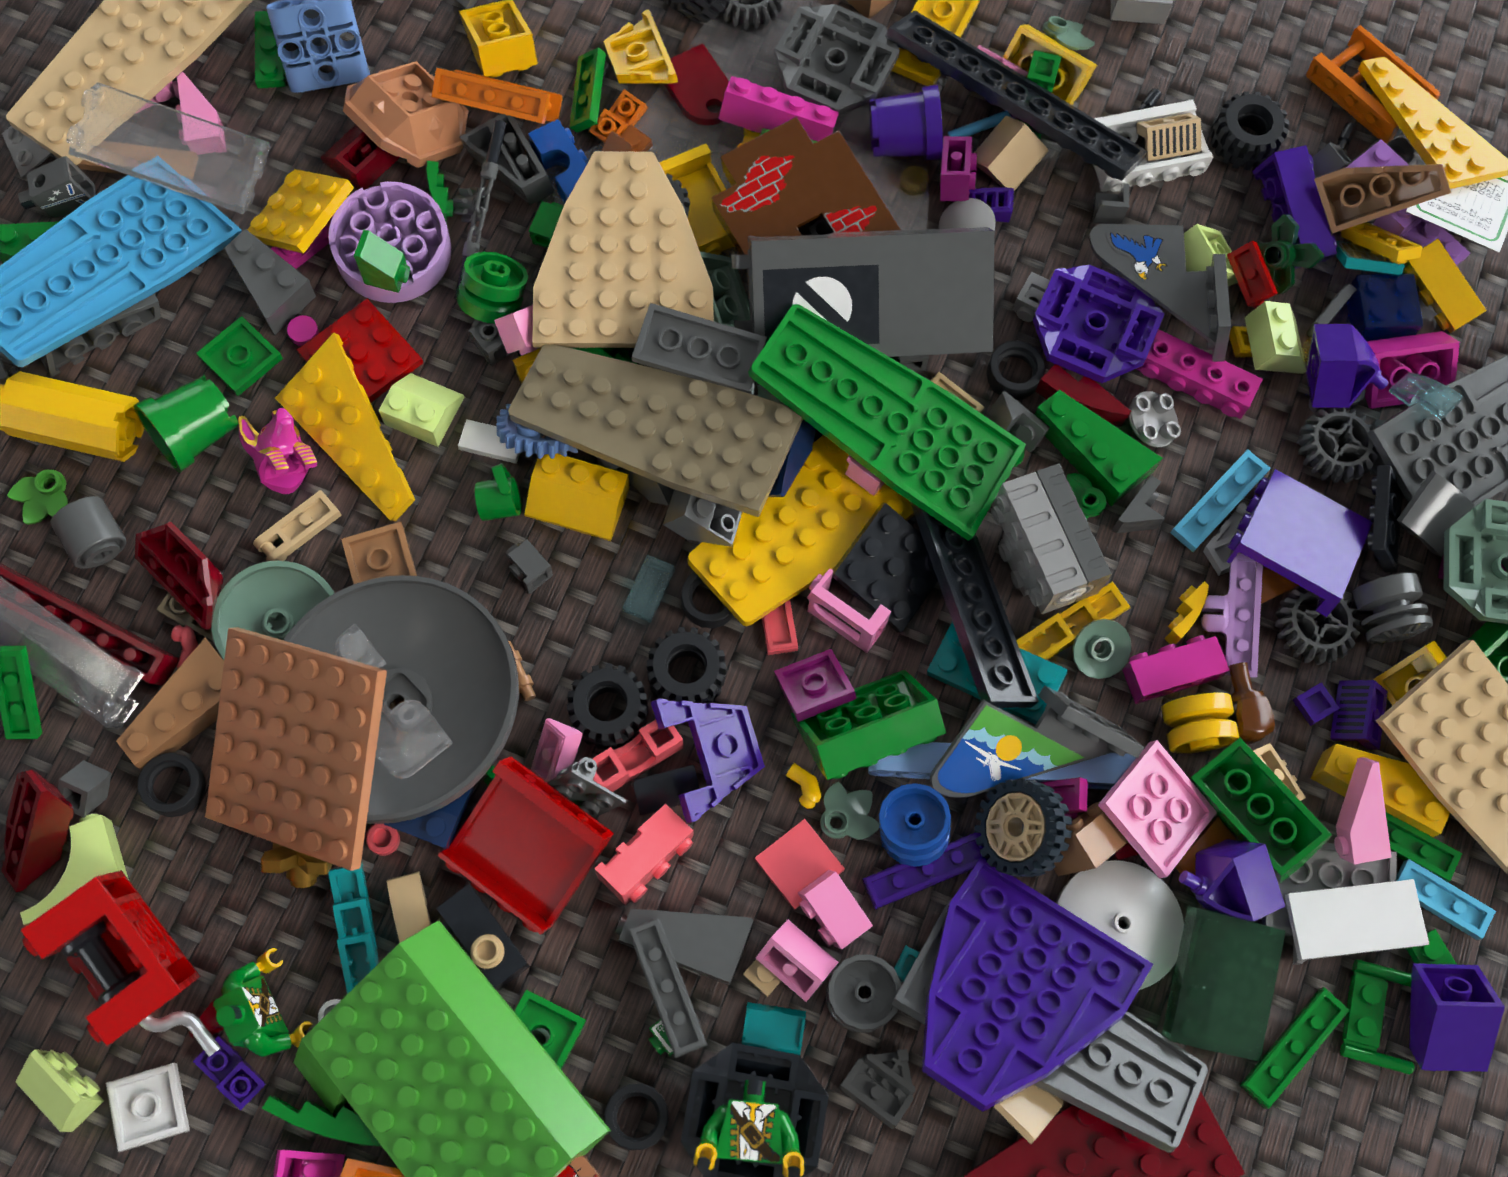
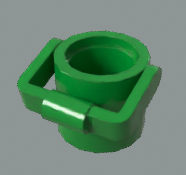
M501 463L492 467L495 479L480 481L475 484V501L482 521L514 517L521 514L522 501L517 482Z

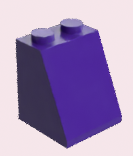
M1413 963L1409 1048L1421 1070L1488 1071L1505 1006L1478 965Z

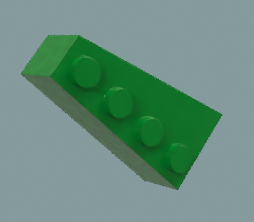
M1061 390L1039 405L1034 414L1050 427L1045 437L1080 474L1090 480L1092 487L1104 493L1106 502L1110 506L1114 505L1150 476L1163 459Z

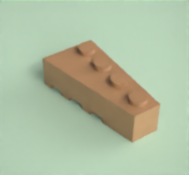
M206 638L200 642L116 740L131 762L140 770L156 756L176 752L217 721L224 660L218 650Z

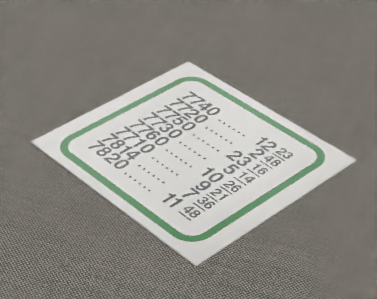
M1508 176L1450 189L1451 193L1408 207L1406 210L1410 214L1500 252L1508 231Z

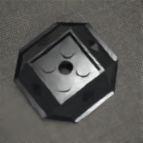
M732 1043L693 1071L681 1136V1144L692 1160H694L696 1149L700 1144L704 1125L719 1106L728 1105L730 1099L743 1101L745 1080H758L766 1082L764 1103L778 1104L779 1110L788 1114L798 1135L800 1155L804 1159V1174L800 1176V1169L796 1166L788 1167V1177H805L818 1167L829 1095L800 1055ZM700 1157L697 1162V1168L703 1177H784L783 1163L771 1164L716 1158L713 1169L709 1170L710 1160L708 1158Z

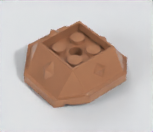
M417 61L388 70H380L378 73L369 75L356 84L347 86L343 112L380 149L394 156L407 159L408 163L417 168L427 165V161H439L461 153L463 143L460 136L465 134L468 109L463 104L431 97L435 77L430 75Z

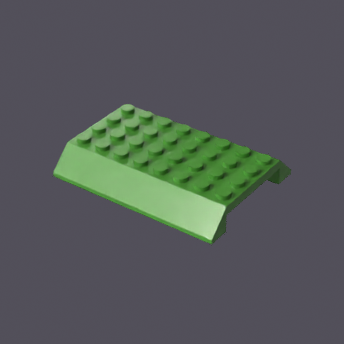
M436 921L399 943L301 1039L293 1062L332 1115L336 1114L349 1102L405 1177H557L576 1157L586 1155L610 1131L440 921Z

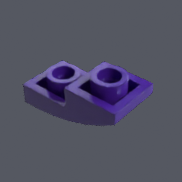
M219 1034L215 1041L221 1048L211 1056H208L204 1050L193 1063L217 1085L216 1088L241 1110L266 1085V1082Z

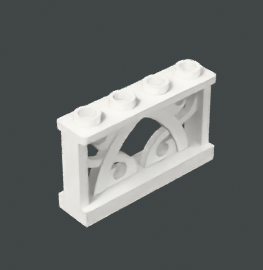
M1193 100L1094 119L1120 135L1130 137V141L1136 143L1139 136L1137 134L1136 122L1186 113L1196 116V106ZM1201 130V152L1186 157L1176 156L1149 162L1144 158L1122 181L1109 177L1104 170L1094 165L1100 182L1101 192L1110 190L1117 192L1120 191L1123 183L1129 184V187L1135 185L1141 187L1151 182L1161 180L1172 181L1186 175L1198 176L1208 169L1213 155L1209 152Z

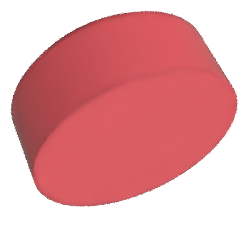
M384 824L372 825L366 834L368 848L380 856L393 853L400 843L398 830Z

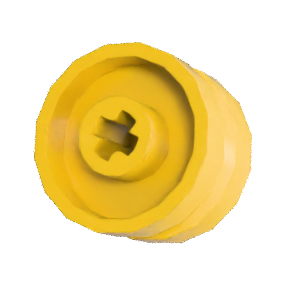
M1204 693L1172 700L1161 707L1164 723L1170 727H1175L1167 734L1169 750L1173 753H1196L1227 747L1240 738L1236 722L1227 719L1234 713L1230 694Z

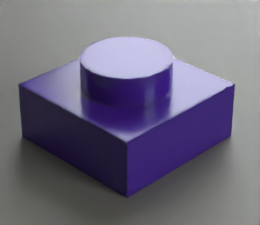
M1322 682L1293 699V702L1310 726L1340 709Z

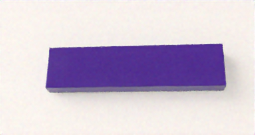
M975 832L948 843V847L941 857L928 865L913 867L899 863L863 878L862 882L874 910L973 870L982 857L980 850L984 848L983 846H978L976 838L981 837V833Z

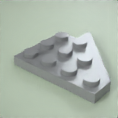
M1326 842L1303 866L1281 884L1278 882L1285 906L1284 895L1288 893L1396 881L1397 852L1391 851L1392 858L1354 865L1340 858L1334 843ZM1287 906L1262 917V932L1293 936ZM1293 943V964H1302L1306 960L1298 961L1295 944Z

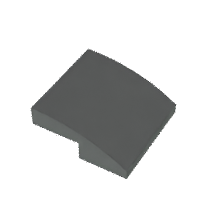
M1431 471L1397 521L1409 535L1419 538L1431 553L1442 557L1444 555V531L1474 508L1475 505L1439 473Z

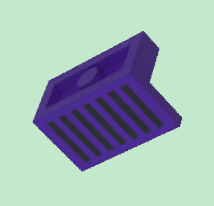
M1339 680L1336 704L1340 709L1334 712L1330 739L1333 741H1357L1366 749L1379 750L1382 728L1376 720L1385 713L1388 691L1375 680Z

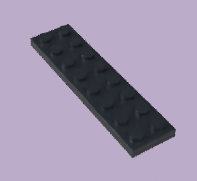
M910 502L981 702L984 699L999 708H1032L1039 700L976 533L968 541Z

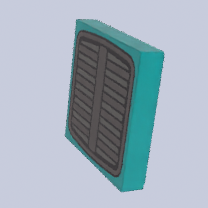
M1336 241L1337 254L1335 256L1347 269L1400 275L1403 272L1405 264L1392 263L1389 261V258L1373 254L1363 246Z

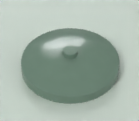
M278 560L250 566L235 575L224 586L217 597L211 624L215 646L224 660L228 628L235 627L284 640L290 630L305 614L335 593L318 573L295 562Z

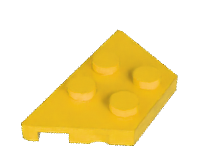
M649 9L642 12L643 19L634 26L629 22L619 32L612 34L603 41L618 83L678 82L676 72Z

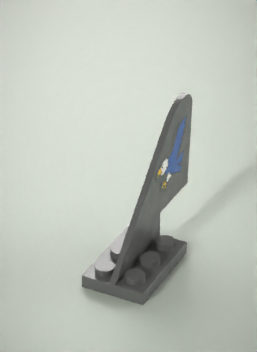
M1099 224L1095 226L1090 232V245L1096 257L1205 338L1206 350H1211L1212 362H1224L1231 330L1225 254H1213L1211 266H1206V271L1186 272L1183 225Z

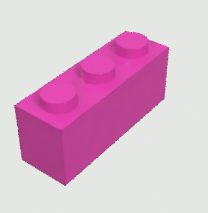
M1200 635L1186 641L1187 645L1176 647V644H1170L1158 649L1157 654L1148 656L1147 652H1143L1129 658L1130 662L1122 671L1135 704L1221 679L1230 669L1217 637L1205 639L1204 635Z

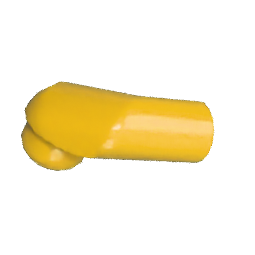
M793 763L786 776L801 786L802 796L799 798L800 804L807 809H812L821 799L818 780L814 775Z

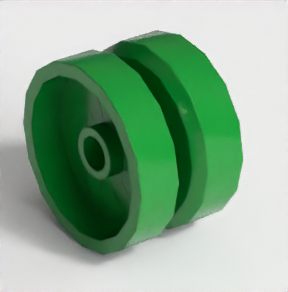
M495 252L474 253L466 258L456 298L458 306L465 314L476 320L495 324L494 320L521 310L528 274L518 261Z

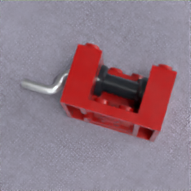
M122 870L94 877L20 930L25 936L22 942L33 956L39 955L41 959H44L57 952H62L64 956H68L67 962L77 974L82 972L90 982L87 988L101 1006L85 1017L90 1023L86 1027L90 1035L98 1043L103 1041L108 1046L137 1024H140L145 1030L152 1032H165L177 1025H183L190 1030L208 1056H211L221 1048L201 1020L192 1013L176 1011L162 1018H154L150 1015L201 976Z

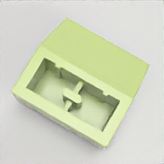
M35 1049L27 1058L16 1080V1084L60 1132H73L104 1102L97 1094L100 1088L90 1077L85 1076L83 1078L75 1070L78 1064L66 1052L58 1053L53 1050Z

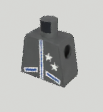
M64 156L29 172L27 175L29 190L18 193V198L22 207L26 210L39 206L50 217H59L73 212L90 198L94 197L96 191L94 183L67 156Z

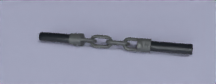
M495 120L486 162H483L480 174L482 178L475 202V211L467 241H465L462 251L463 261L455 291V300H457L458 288L462 280L461 275L464 262L467 257L474 253H479L481 231L488 209L493 181L497 177L499 168L497 163L506 128V122L501 120ZM485 180H489L488 187H484ZM486 195L484 206L479 207L481 196ZM477 215H481L479 226L477 227L475 226ZM473 234L477 235L475 242H471Z

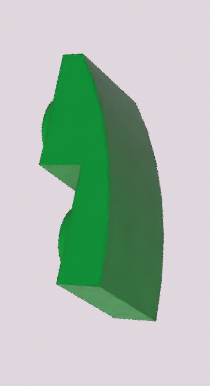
M427 161L428 194L439 205L447 225L448 217H453L454 201L449 199L448 188L444 187V174L439 173V162Z

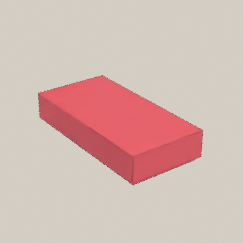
M789 600L761 618L767 655L798 651L791 602Z

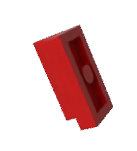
M1250 241L1227 254L1247 306L1257 308L1265 300L1278 294L1257 242Z

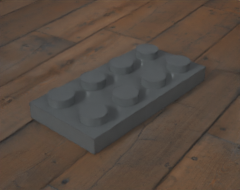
M650 303L632 355V362L750 394L754 380L749 376L748 371L764 348L767 337Z

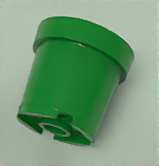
M205 375L159 398L153 399L149 397L134 404V410L144 429L165 459L179 473L195 462L194 457L238 427L235 414L231 417L227 414V408L230 406L227 400L210 379L206 380Z

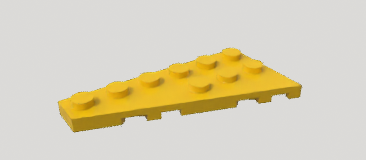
M333 333L275 399L390 521L396 522L415 501V498L401 468L397 466L391 453L392 448L389 441L384 438L380 429L381 424L364 387L359 383L353 371L354 366L342 347L343 342L338 334Z

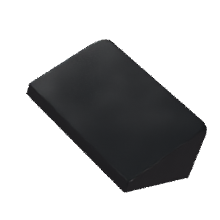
M694 765L632 781L641 816L657 812L665 804L670 808L679 806L681 803L678 795L700 789Z

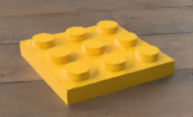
M294 169L293 172L285 177L284 183L279 190L268 199V204L261 213L253 218L251 226L247 230L266 245L304 254L354 189V186L348 179Z

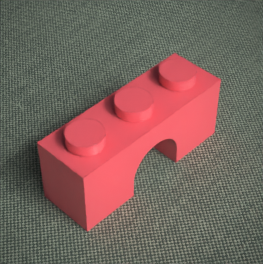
M654 720L639 729V734L626 745L615 750L610 747L592 758L597 764V771L593 781L614 792L683 749V738L675 726L659 730L657 722Z

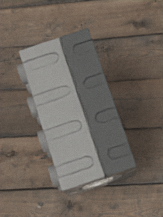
M1060 463L1002 483L992 505L991 513L995 523L1001 524L1004 531L1003 539L1000 540V545H998V550L1004 562L1007 561L1012 570L1010 575L1015 588H1020L1023 596L1029 595L1032 604L1035 607L1038 606L1041 614L1098 594L1112 573L1079 507Z

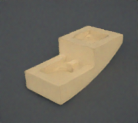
M420 872L388 879L387 887L399 942L401 943L431 925L426 906L427 899Z

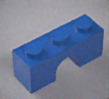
M559 119L529 132L528 136L530 146L544 170L556 165L567 168L565 172L555 176L557 193L565 204L584 171L588 160L583 150H577L575 147V140L568 127L564 129Z

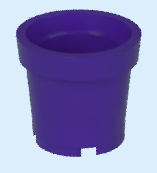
M937 84L921 87V90L918 92L869 99V110H871V117L869 118L873 157L924 156L925 160H942V112Z

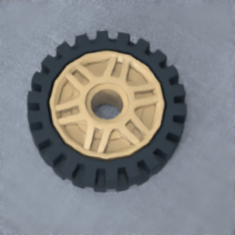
M1024 779L1006 780V783L997 784L995 786L996 790H990L986 794L990 800H982L979 805L984 809V812H977L975 818L981 820V825H975V832L981 833V837L976 838L978 846L984 847L980 850L982 857L989 858L987 863L991 867H996L997 871L1007 875L1034 877L1046 874L1045 871H1051L1056 867L1053 862L1062 861L1064 856L1060 852L1067 851L1070 845L1064 842L1065 838H1071L1072 835L1071 830H1066V825L1072 824L1071 817L1064 815L1069 811L1067 805L1060 803L1063 800L1060 794L1054 793L1053 788L1043 783Z

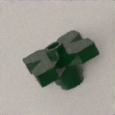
M1290 214L1282 215L1272 225L1271 242L1256 241L1266 266L1270 269L1269 273L1278 295L1284 294L1295 284V266L1313 268L1324 257V253L1315 243L1296 244L1299 224Z

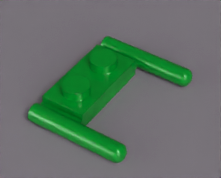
M1355 959L1347 1000L1349 1012L1345 1015L1342 1034L1343 1044L1340 1048V1055L1401 1073L1412 1074L1415 1069L1413 1062L1377 1052L1388 987L1387 981L1411 987L1412 974Z

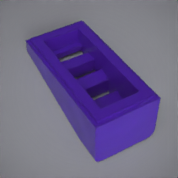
M977 188L969 191V198L979 199L986 204L987 202H992L990 208L994 213L996 221L1009 223L1013 212L1014 188ZM998 203H1003V206L998 207Z

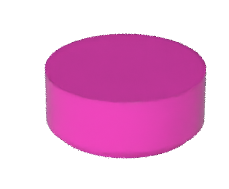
M301 315L289 322L287 332L294 344L302 346L319 334V329L311 317Z

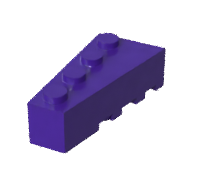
M1306 145L1274 152L1252 171L1255 179L1261 178L1265 188L1261 190L1264 200H1270L1272 203L1273 213L1271 217L1273 222L1275 223L1284 214H1290L1299 224L1296 244L1315 243L1324 253V257L1318 263L1325 262L1337 254V242L1331 233L1314 180L1316 177L1313 170V158L1308 153Z

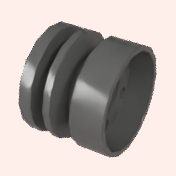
M1401 573L1378 578L1352 591L1356 609H1358L1357 612L1360 614H1373L1361 623L1363 629L1369 630L1365 633L1367 643L1382 644L1403 641L1433 626L1431 616L1424 615L1428 612L1427 605L1423 603L1411 604L1423 595L1417 574Z

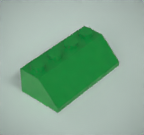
M1241 738L1237 739L1191 777L1193 784L1217 811V816L1240 841L1266 845L1277 881L1280 884L1303 866L1332 836L1328 829Z

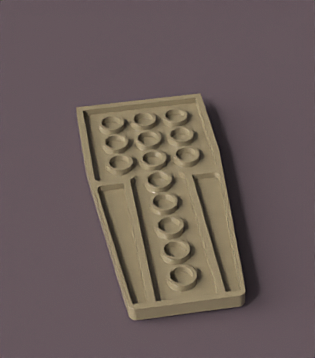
M555 344L542 346L508 409L512 422L669 488L759 517L803 421L801 416L784 404L740 390Z

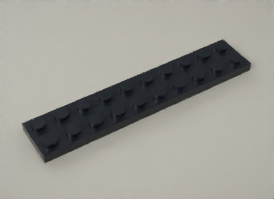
M916 10L888 28L885 37L896 43L899 48L908 50L916 55L917 59L921 62L931 64L939 69L940 73L944 76L952 77L962 83L963 87L967 90L975 91L985 97L987 102L1006 110L1013 118L1029 124L1037 133L1052 138L1060 147L1070 149L1078 154L1083 161L1101 168L1111 178L1122 181L1143 161L1148 152Z

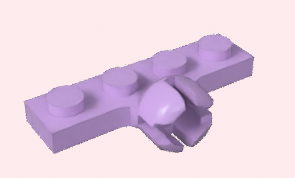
M1238 553L1230 564L1228 593L1223 596L1208 595L1202 608V612L1220 613V615L1205 614L1201 617L1202 628L1207 632H1220L1225 635V659L1228 666L1248 662L1250 678H1257L1263 565L1244 554ZM1230 672L1226 673L1224 676L1230 677Z

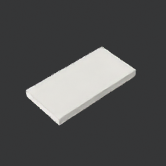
M1414 879L1284 895L1298 961L1429 945Z

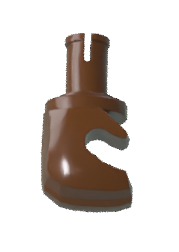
M1248 662L1232 664L1228 666L1234 690L1231 698L1233 705H1237L1236 716L1239 737L1248 745L1262 740L1274 731V715L1269 700L1264 696L1263 691H1256L1252 687Z

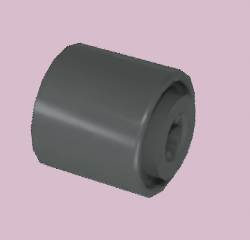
M97 496L81 498L67 504L50 521L51 527L73 565L80 569L97 567L108 563L127 544L123 532L104 500Z

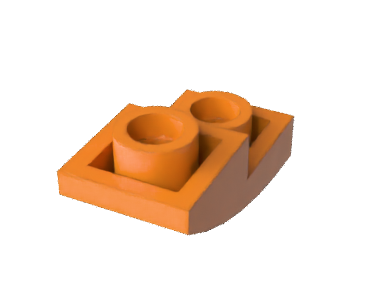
M624 89L610 110H603L598 117L597 125L592 126L589 132L605 143L611 131L620 136L631 124L635 126L648 109V106Z

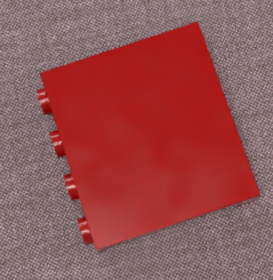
M511 756L497 763L492 771L496 774L449 848L441 851L438 857L445 861V865L451 871L458 874L461 873L470 880L472 887L477 891L487 893L495 899L499 908L508 913H513L521 919L525 928L532 932H538L541 935L554 925L614 833Z

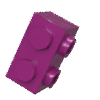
M944 136L940 201H968L969 191L975 190L976 172H971V170H976L977 153H972V137Z

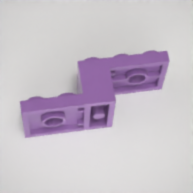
M1381 139L1346 168L1403 166L1409 164ZM1407 208L1379 217L1372 224L1423 246L1422 248L1439 239L1456 266L1471 254L1444 228L1406 212Z

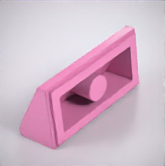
M546 719L530 771L546 783L556 778L561 770L574 764L583 735L582 732L553 719Z

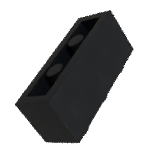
M470 884L437 907V910L442 915L437 921H440L450 934L455 933L461 942L459 945L470 959H472L470 955L471 946L478 937L490 934L502 941L505 954L501 963L491 969H479L497 991L530 967Z

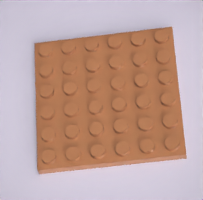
M239 627L228 628L205 818L350 871L360 869L387 670Z

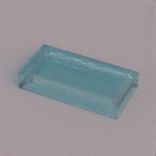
M647 555L624 603L623 611L651 623L676 570L675 566Z

